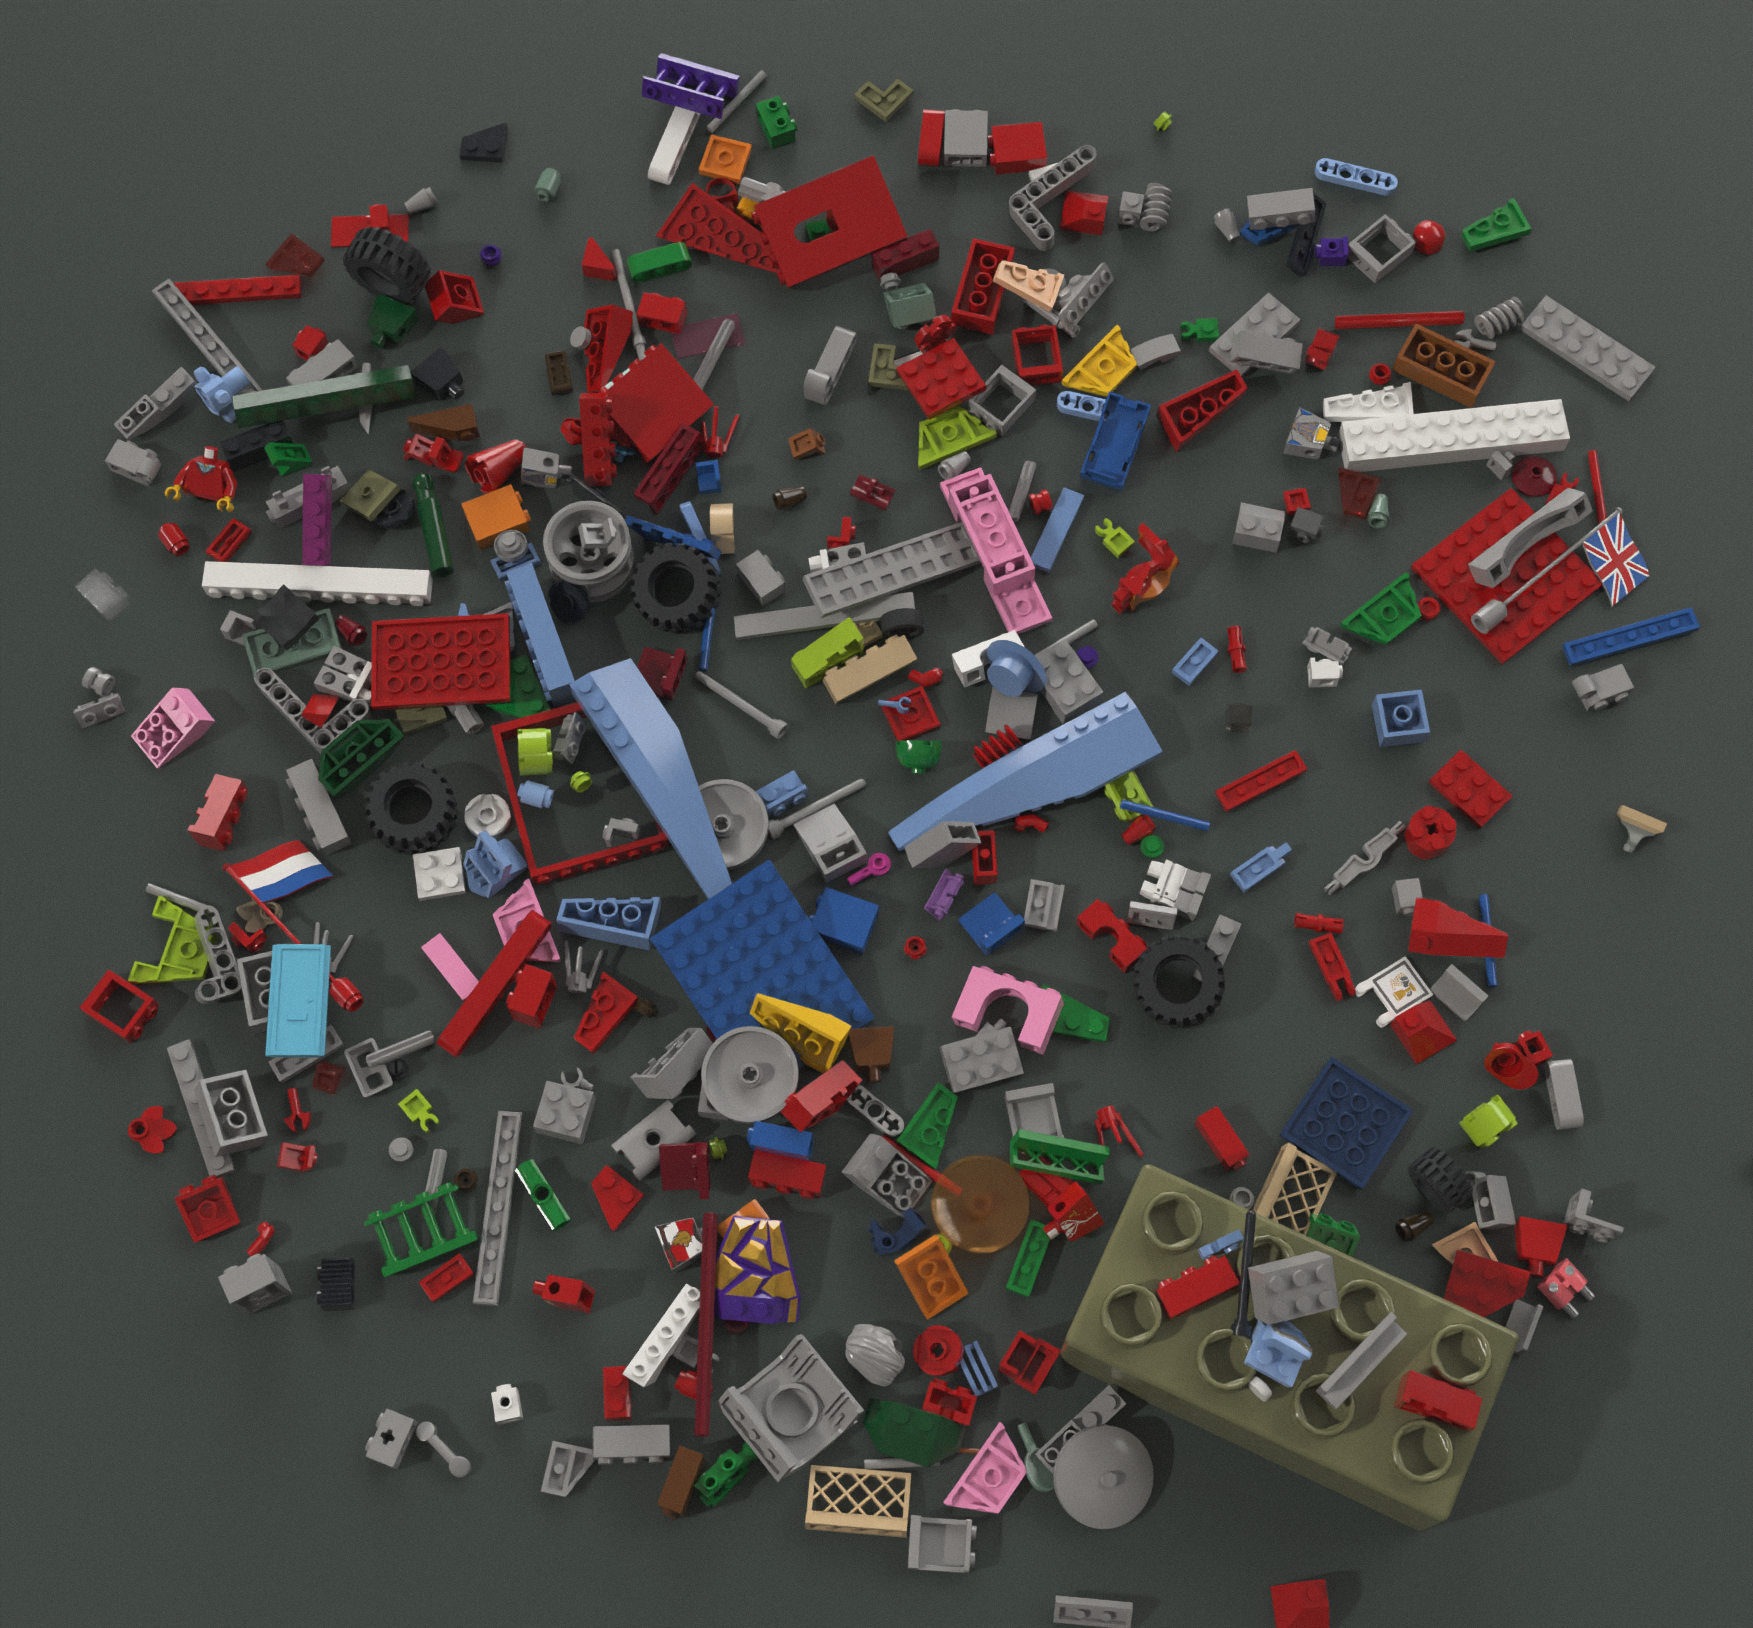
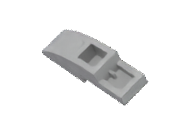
M180 367L150 397L145 394L114 425L127 440L147 432L185 403L183 398L197 385V382L185 369Z
M1108 1385L1035 1455L1053 1473L1060 1450L1074 1434L1093 1425L1107 1424L1127 1403Z

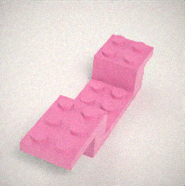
M980 467L940 482V488L956 522H963L984 567V582L1007 631L1015 630L1018 635L1052 622V616L1034 580L1035 566L991 474L984 475Z

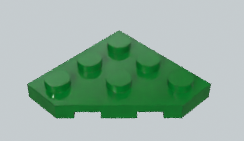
M527 654L510 660L511 702L483 703L482 705L493 708L494 711L505 715H512L518 718L550 710Z

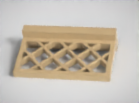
M1287 1143L1281 1147L1252 1210L1266 1218L1271 1214V1220L1277 1223L1279 1219L1289 1216L1293 1230L1297 1232L1304 1230L1302 1234L1306 1236L1311 1224L1309 1210L1313 1209V1214H1319L1336 1173L1323 1163L1298 1151L1296 1146ZM1296 1157L1305 1162L1307 1171L1296 1174L1293 1166ZM1322 1170L1329 1174L1324 1184L1317 1185L1314 1171ZM1309 1174L1313 1187L1302 1191L1298 1176ZM1293 1178L1297 1192L1286 1196L1283 1185L1286 1180ZM1314 1190L1318 1200L1315 1205L1308 1207L1303 1193ZM1299 1195L1303 1209L1292 1212L1288 1198ZM1283 1200L1288 1214L1276 1217L1273 1208L1274 1204ZM1305 1212L1308 1220L1306 1227L1298 1229L1293 1215Z
M811 1465L805 1528L807 1530L907 1538L911 1473ZM826 1473L832 1481L821 1489L815 1482V1474ZM844 1475H851L857 1483L846 1491L838 1480ZM869 1477H876L882 1485L871 1493L863 1482ZM894 1479L906 1480L905 1489L896 1495L889 1484ZM833 1484H836L843 1494L832 1502L824 1492ZM861 1486L868 1494V1497L857 1504L849 1494ZM814 1487H815V1488L817 1489V1491H818L815 1495H814ZM886 1488L894 1498L883 1507L875 1498V1495ZM905 1494L903 1503L900 1498ZM822 1495L829 1506L823 1511H813V1501ZM847 1497L855 1508L849 1513H841L836 1505ZM872 1499L880 1510L874 1515H866L861 1507ZM896 1501L903 1508V1518L892 1517L887 1512V1509Z

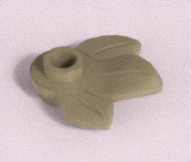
M253 898L251 902L236 908L240 917L248 921L245 927L246 932L255 933L259 929L264 930L268 925L276 924ZM273 901L265 903L270 911H275L274 915L281 920L283 915L281 906Z

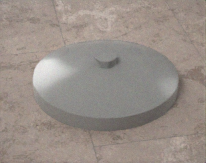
M719 779L700 785L699 789L727 870L736 869L747 864L761 851L768 836L769 818L762 799L749 786L734 780Z
M746 1026L723 1034L711 1045L702 1064L701 1080L705 1095L716 1111L732 1121L754 1124L755 1121L764 1122L781 1113L782 1109L786 1106L784 1102L786 1098L797 1090L799 1070L792 1049L782 1037L765 1028Z
M1093 1425L1074 1434L1060 1450L1054 1466L1053 1476L1055 1492L1064 1510L1078 1522L1097 1529L1119 1527L1135 1518L1144 1508L1150 1497L1154 1479L1152 1461L1142 1442L1130 1432L1113 1425Z

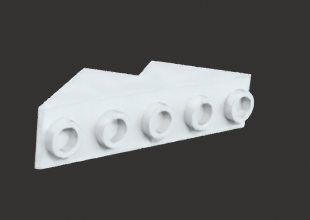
M687 1283L627 1366L623 1375L643 1387L656 1381L669 1356L674 1354L699 1312L700 1291Z

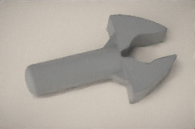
M1472 329L1459 331L1454 337L1465 340L1466 342L1456 340L1455 342L1467 348L1476 347L1492 351L1496 349V342L1474 338L1471 335Z

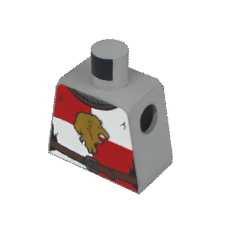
M694 1218L655 1226L673 1274L701 1258L703 1226L697 1228Z

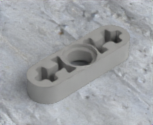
M859 1085L854 1093L861 1092V1099L865 1102L867 1098L871 1100L865 1104L863 1110L860 1108L863 1106V1103L858 1099L852 1101V1095L847 1099V1104L889 1138L899 1137L904 1131L903 1119L867 1089ZM872 1105L879 1106L882 1110L881 1115L875 1118L871 1117L868 1114L869 1107ZM886 1113L889 1114L887 1116L889 1122H898V1131L895 1129L889 1131V1124L883 1121L882 1125L879 1124L884 1119Z

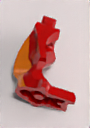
M1144 523L1138 529L1140 536L1138 542L1151 555L1152 561L1136 565L1128 572L1125 578H1120L1118 590L1113 593L1115 600L1111 604L1120 615L1127 609L1133 612L1139 603L1159 596L1168 587L1172 571L1180 564L1177 556L1169 547L1168 542L1165 539L1162 541Z

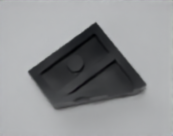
M501 123L462 137L460 159L503 163L508 129L507 123Z

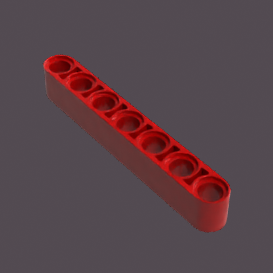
M531 910L526 915L442 1032L436 1043L438 1046L455 1058L460 1056L515 980L519 970H522L552 927L550 921L534 910Z

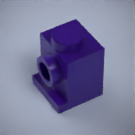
M1343 236V238L1320 239V243L1315 246V257L1319 258V266L1346 265L1348 258L1347 236Z

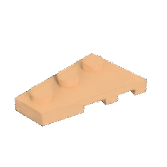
M1002 260L998 265L993 282L1050 312L1057 298L1064 274L1057 273L1053 275L1047 273V270L1039 269L1036 271L1028 269L1025 265Z
M1476 1222L1431 1245L1452 1265L1457 1250L1498 1262Z

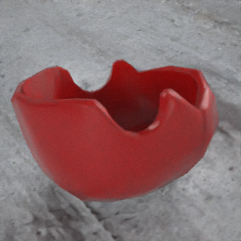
M1430 220L1418 223L1412 236L1416 242L1414 246L1416 251L1428 255L1439 252L1446 237L1442 225Z

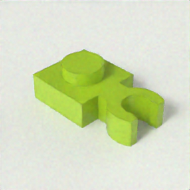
M1107 518L1103 522L1107 529H1101L1098 525L1095 527L1096 534L1100 537H1105L1103 544L1117 558L1121 557L1135 544V541L1120 526L1114 530L1112 522Z
M418 1089L398 1103L414 1124L421 1120L420 1126L424 1132H430L426 1127L428 1121L432 1120L437 1125L440 1124L439 1119L434 1114H428L433 1107Z

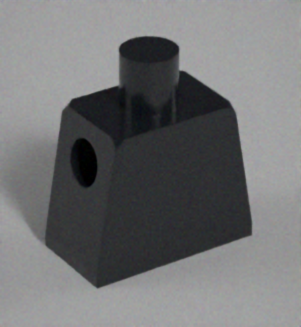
M442 346L410 372L414 384L438 400H443L448 395L458 400L464 394V390L460 387L463 383L461 372Z

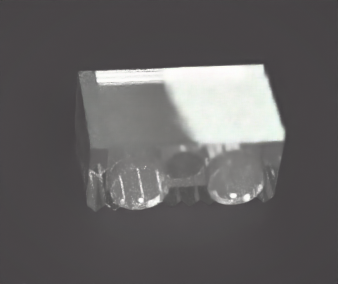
M93 569L75 587L110 622L130 605L126 599L128 594L120 586L115 588L111 584L114 581L106 572L101 574L98 570Z

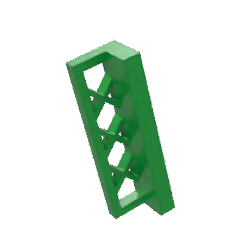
M1018 1129L1010 1141L1011 1167L1102 1184L1104 1181L1103 1163L1110 1156L1109 1147L1021 1129ZM1018 1152L1025 1153L1030 1160H1018ZM1039 1157H1047L1053 1164L1051 1166L1044 1165ZM1068 1161L1075 1169L1068 1170L1061 1162ZM1084 1166L1096 1167V1175L1090 1174Z

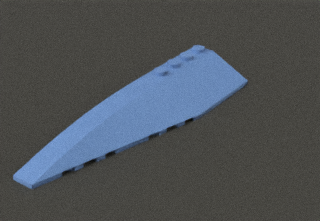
M630 658L589 672L569 684L572 695L706 897L710 899L730 886L732 882L680 731L632 659Z
M1124 692L986 766L922 807L887 833L897 849L901 851L905 849V846L943 821L974 822L975 826L979 824L985 826L1019 816L1023 811L1032 810L1033 812L1040 810L1041 806L1054 803V805L1064 803V799L1075 797L1077 799L1084 797L1161 756L1163 751L1137 706Z

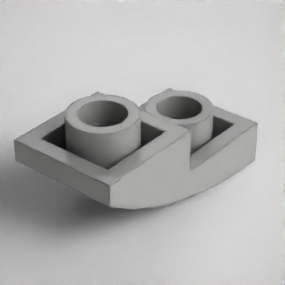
M1173 334L1149 340L1130 349L1140 370L1158 360L1164 363L1182 353Z

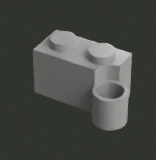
M117 439L105 459L111 471L148 487L162 466L157 458V453L150 449L143 450L128 440L124 442Z
M1622 664L1590 676L1588 674L1582 675L1572 681L1587 711L1592 709L1596 711L1607 707L1608 703L1614 701L1616 703L1623 702L1629 698L1630 693L1634 689Z
M1475 1171L1465 1172L1473 1188L1472 1196L1479 1229L1498 1230L1516 1225L1506 1176H1486L1485 1173Z

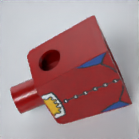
M548 1275L546 1281L538 1279L535 1281L533 1294L542 1296V1299L548 1304L590 1314L596 1290L584 1281L555 1275Z

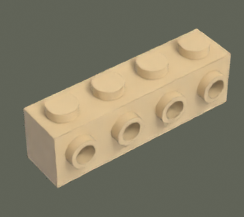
M896 634L885 640L886 645L880 648L875 645L865 651L867 655L861 658L854 656L845 662L846 666L838 669L836 666L825 672L826 677L822 681L834 703L837 704L914 663L917 657L905 635L898 638Z

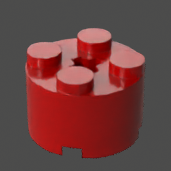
M1425 806L1418 810L1412 816L1404 834L1409 851L1416 857L1424 860L1443 856L1456 836L1455 819L1445 810L1438 807Z

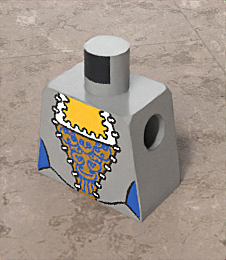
M1299 408L1283 453L1319 459L1323 448L1336 452L1340 439L1328 436L1331 426L1328 421Z
M524 448L520 486L555 488L557 478H569L572 466L558 465V454Z

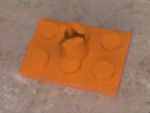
M936 1234L894 1260L927 1320L969 1294L940 1238Z

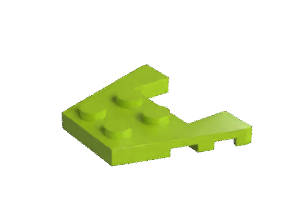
M158 896L152 916L157 919L173 922V928L159 966L135 961L128 982L131 984L204 980L209 968V962L194 918L164 897ZM210 935L208 939L212 945H217L219 937Z

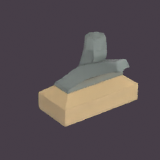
M1620 805L1617 811V815L1621 820L1620 823L1624 825L1629 835L1623 847V850L1629 853L1634 852L1635 847L1643 837L1662 833L1667 825L1665 822L1624 805Z

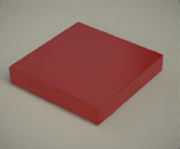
M923 686L887 700L899 702L902 697L909 698L911 700L910 704H901L902 707L909 708L906 714L899 713L897 708L881 706L897 741H908L941 728V724Z

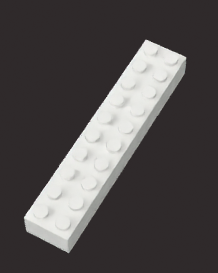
M1562 399L1343 421L1338 433L1345 473L1489 459L1491 454L1497 450L1502 455L1510 450L1514 456L1564 451L1570 440Z

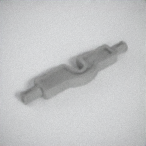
M1398 821L1391 829L1385 828L1377 836L1365 843L1362 850L1369 860L1364 861L1357 855H1352L1334 873L1333 881L1324 887V890L1328 891L1329 895H1332L1339 887L1344 889L1359 875L1372 871L1378 865L1382 854L1396 843L1397 835L1406 829L1405 825L1401 826L1402 822Z

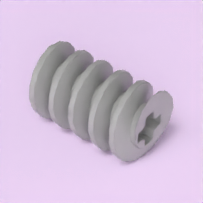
M1149 183L1147 185L1139 224L1144 231L1155 232L1167 226L1166 220L1168 219L1169 205H1171L1170 198H1172L1173 192L1160 183Z
M1514 296L1511 300H1506L1503 304L1501 303L1489 309V311L1475 317V325L1481 334L1492 339L1495 334H1502V330L1506 332L1510 327H1516L1517 323L1521 324L1524 322L1523 305Z

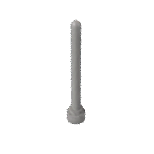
M696 672L695 678L767 726L770 735L780 739L788 729L787 723L781 719H771L703 672Z
M858 779L780 821L778 819L775 821L773 819L770 820L769 837L772 840L780 837L785 828L863 788L866 785L865 780Z

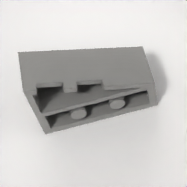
M688 1028L665 1047L667 1052L657 1061L655 1058H652L648 1062L650 1067L640 1075L635 1073L631 1076V1079L646 1098L674 1099L682 1093V1088L687 1082L692 1081L697 1076V1071L702 1067L705 1055L713 1042L702 1028Z

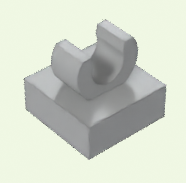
M1497 450L1491 454L1487 466L1502 481L1508 476L1512 468V460L1515 456L1510 450L1504 455Z

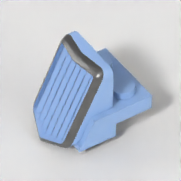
M1258 1320L1250 1338L1252 1344L1244 1364L1289 1388L1293 1387L1303 1360L1311 1358L1312 1348L1303 1333L1288 1320L1271 1325Z

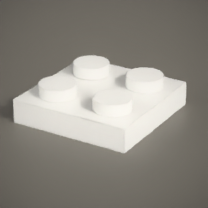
M459 847L413 854L419 901L466 894L461 850Z

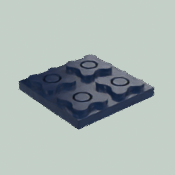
M1330 1057L1279 1137L1296 1146L1313 1159L1323 1163L1338 1176L1362 1191L1412 1114L1413 1109L1341 1062Z

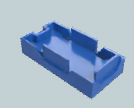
M1108 393L1094 438L1080 472V478L1120 491L1123 490L1151 411L1150 404L1126 399L1124 396L1116 393ZM1105 413H1109L1107 421H1104ZM1139 422H1140L1141 425H1142V426H1141V430H1140V428H1138V430H1137V427H1138ZM1091 453H1095L1092 462L1089 461ZM1127 463L1126 472H1122L1124 464Z

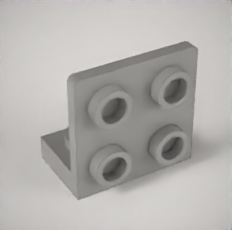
M1579 1190L1569 1200L1563 1223L1570 1228L1569 1231L1579 1235L1584 1233L1593 1235V1239L1604 1243L1612 1241L1622 1234L1623 1227L1586 1215L1590 1213L1593 1200H1590L1591 1191Z

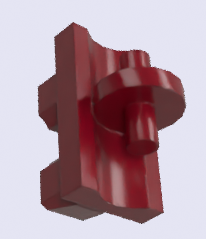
M860 474L850 490V496L885 511L896 493L895 489L879 483L878 479H870Z

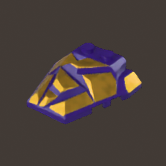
M733 1216L716 1256L714 1316H719L720 1319L769 1324L799 1321L801 1294L795 1278V1269L789 1253L790 1249L783 1220Z

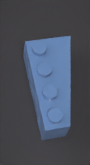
M633 897L630 900H616V898H606V900H594L593 898L562 899L556 919L558 932L650 951L652 945L650 938L655 934L661 912L660 897H652V899Z

